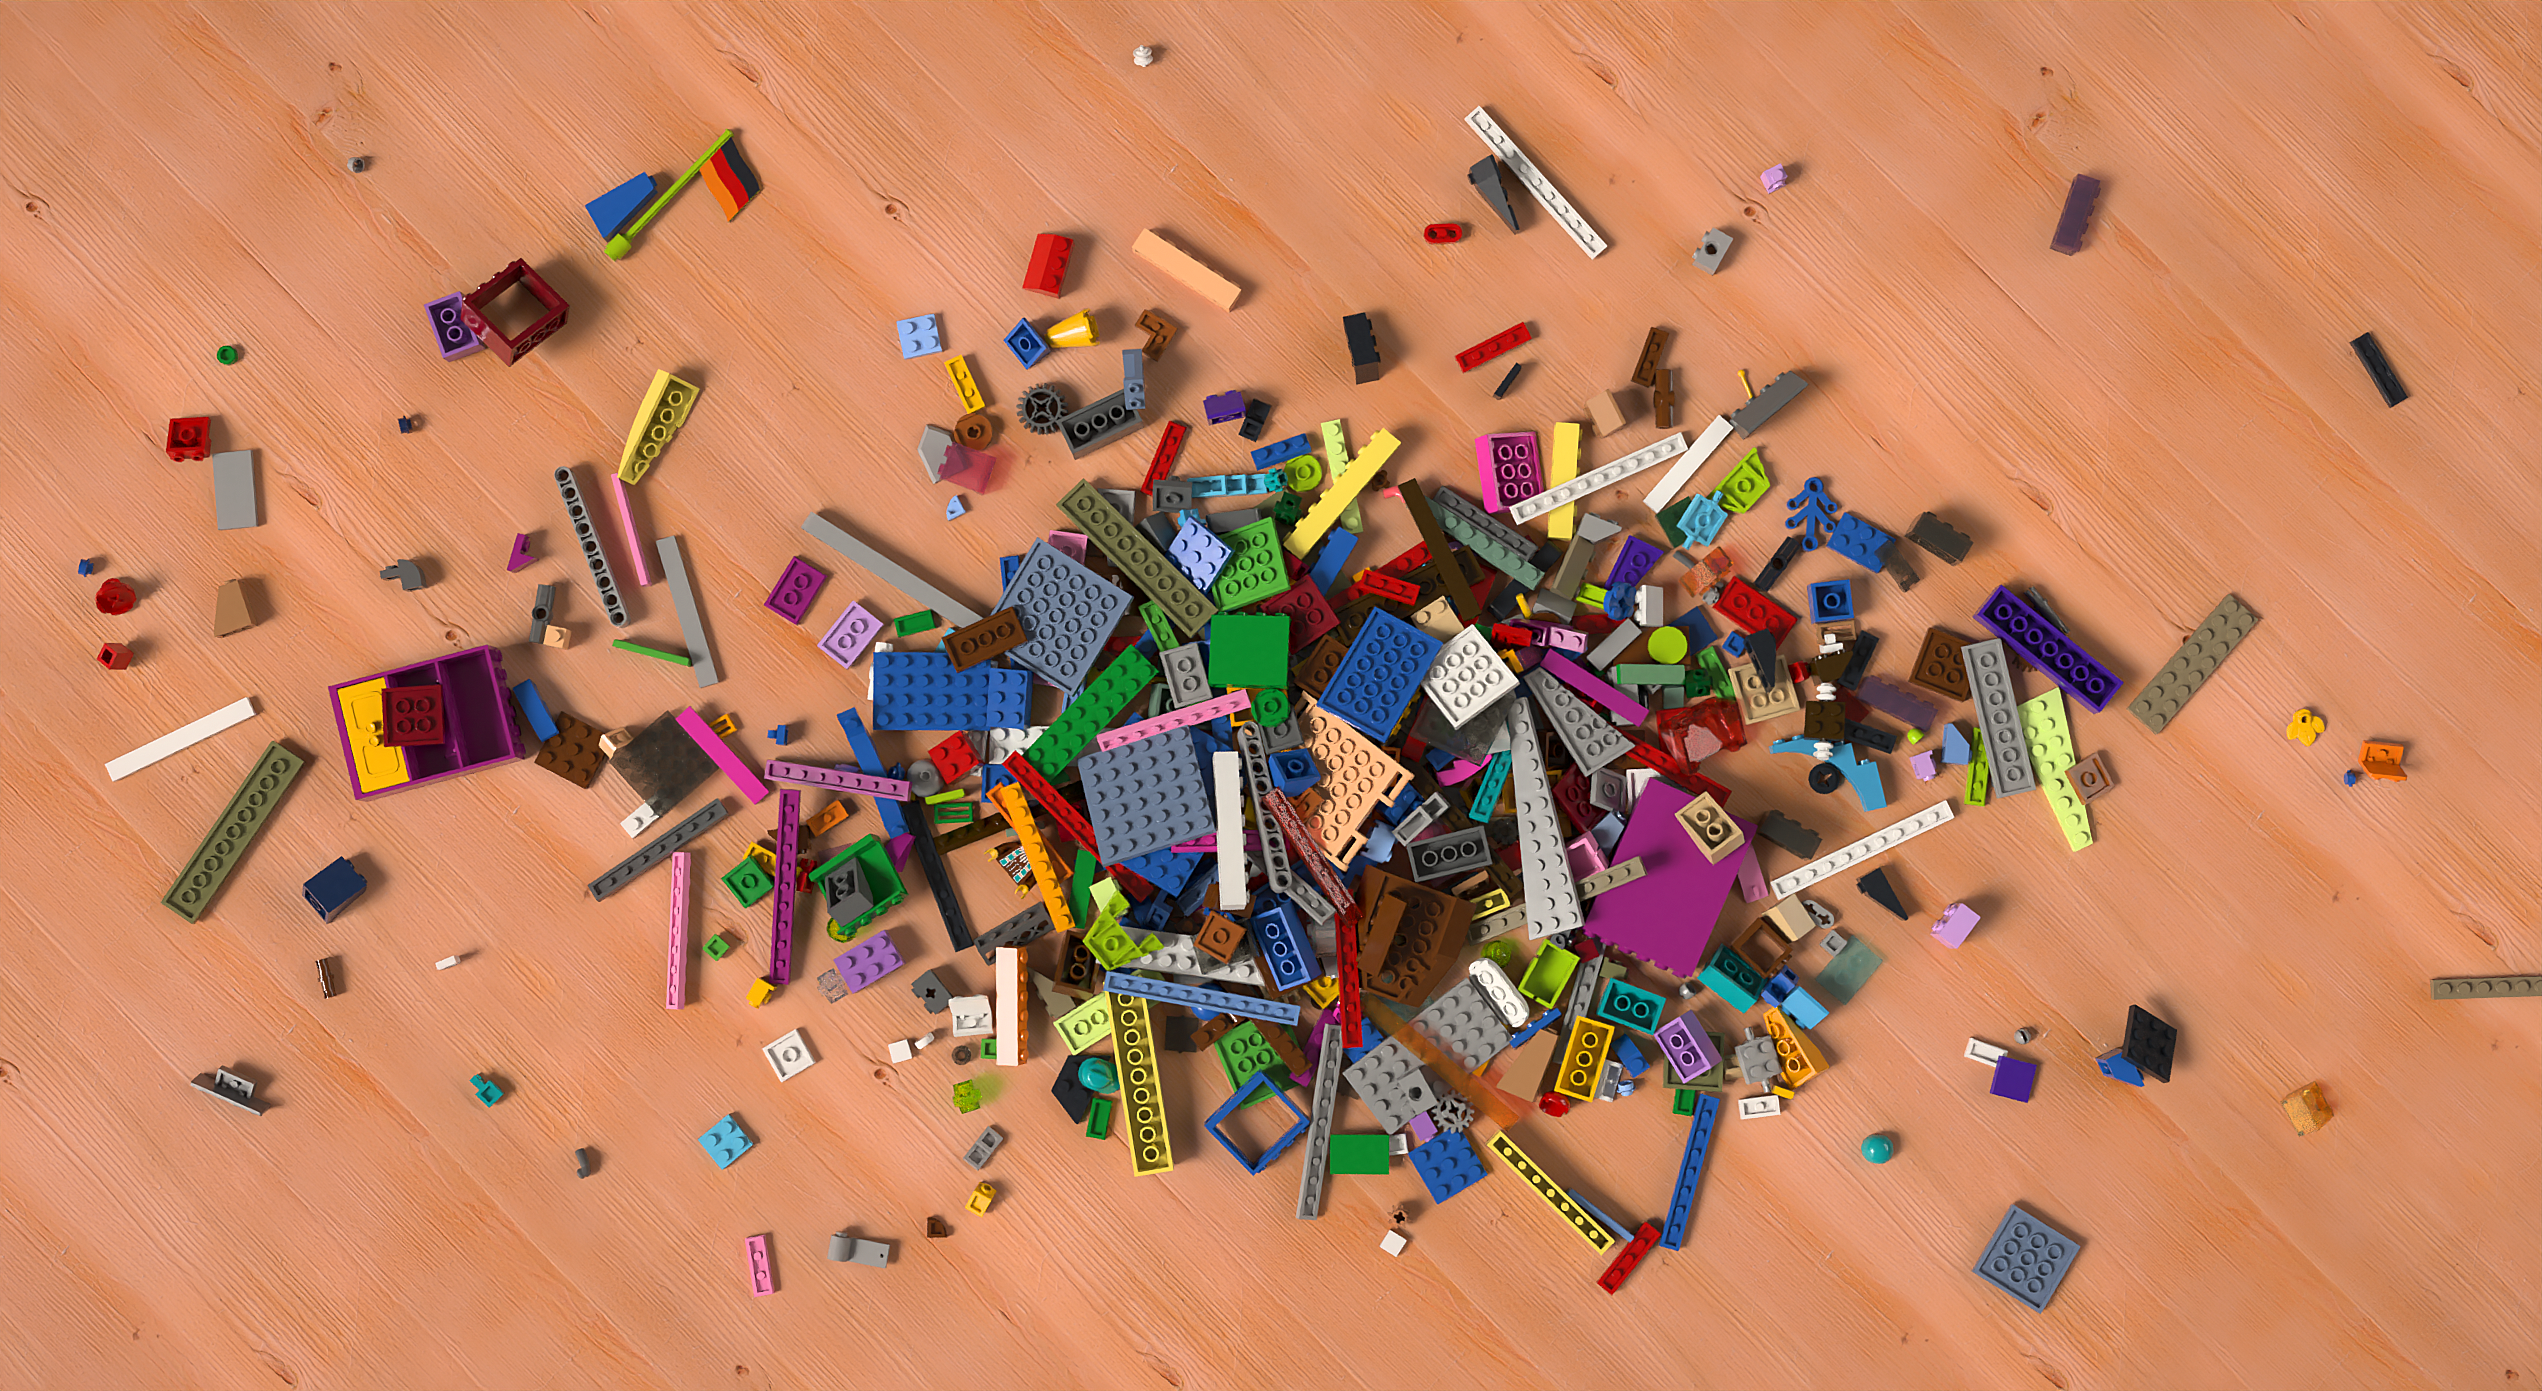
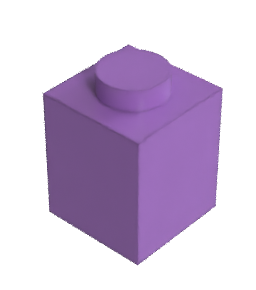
M1426 1111L1409 1120L1420 1141L1425 1140L1427 1142L1436 1137L1434 1133L1438 1131Z

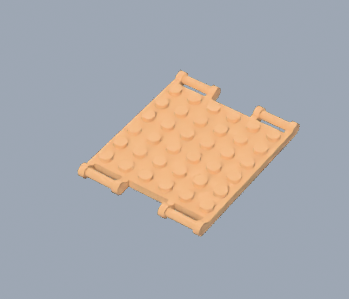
M1303 690L1301 693L1302 697L1296 703L1294 709L1298 716L1307 702L1310 703L1298 719L1305 744L1291 749L1307 748L1321 776V779L1311 787L1325 801L1301 829H1297L1278 810L1277 813L1281 822L1346 872L1349 868L1348 864L1361 846L1369 840L1357 830L1379 800L1392 808L1395 804V799L1408 781H1412L1415 775L1349 724L1316 706L1318 700ZM1400 772L1403 776L1387 797L1384 793ZM1271 781L1273 795L1275 798L1278 795V793ZM1247 783L1243 791L1250 796ZM1257 785L1258 790L1264 791L1261 785ZM1301 793V794L1298 795V796H1293V797L1298 800V798H1299L1303 793ZM1354 836L1357 840L1341 861L1338 858Z

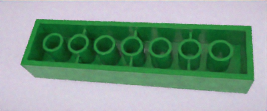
M1130 644L1021 756L1050 783L1149 683L1159 670L1133 644Z

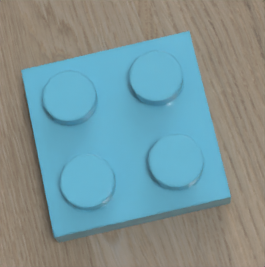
M730 1114L725 1116L698 1139L722 1170L754 1145Z

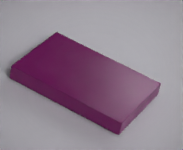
M793 556L764 603V606L798 625L828 576Z

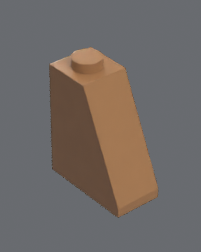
M236 579L225 581V585L219 586L214 624V636L222 639L258 626L244 582Z

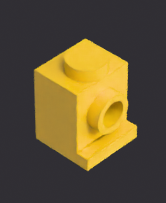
M761 977L757 978L746 996V999L750 1000L748 1004L759 1009L763 1003H768L772 996L770 991H775L777 987Z

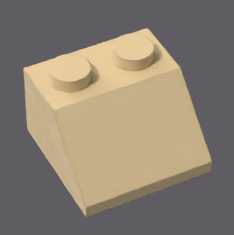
M1444 596L1410 616L1417 629L1443 642V645L1465 630Z

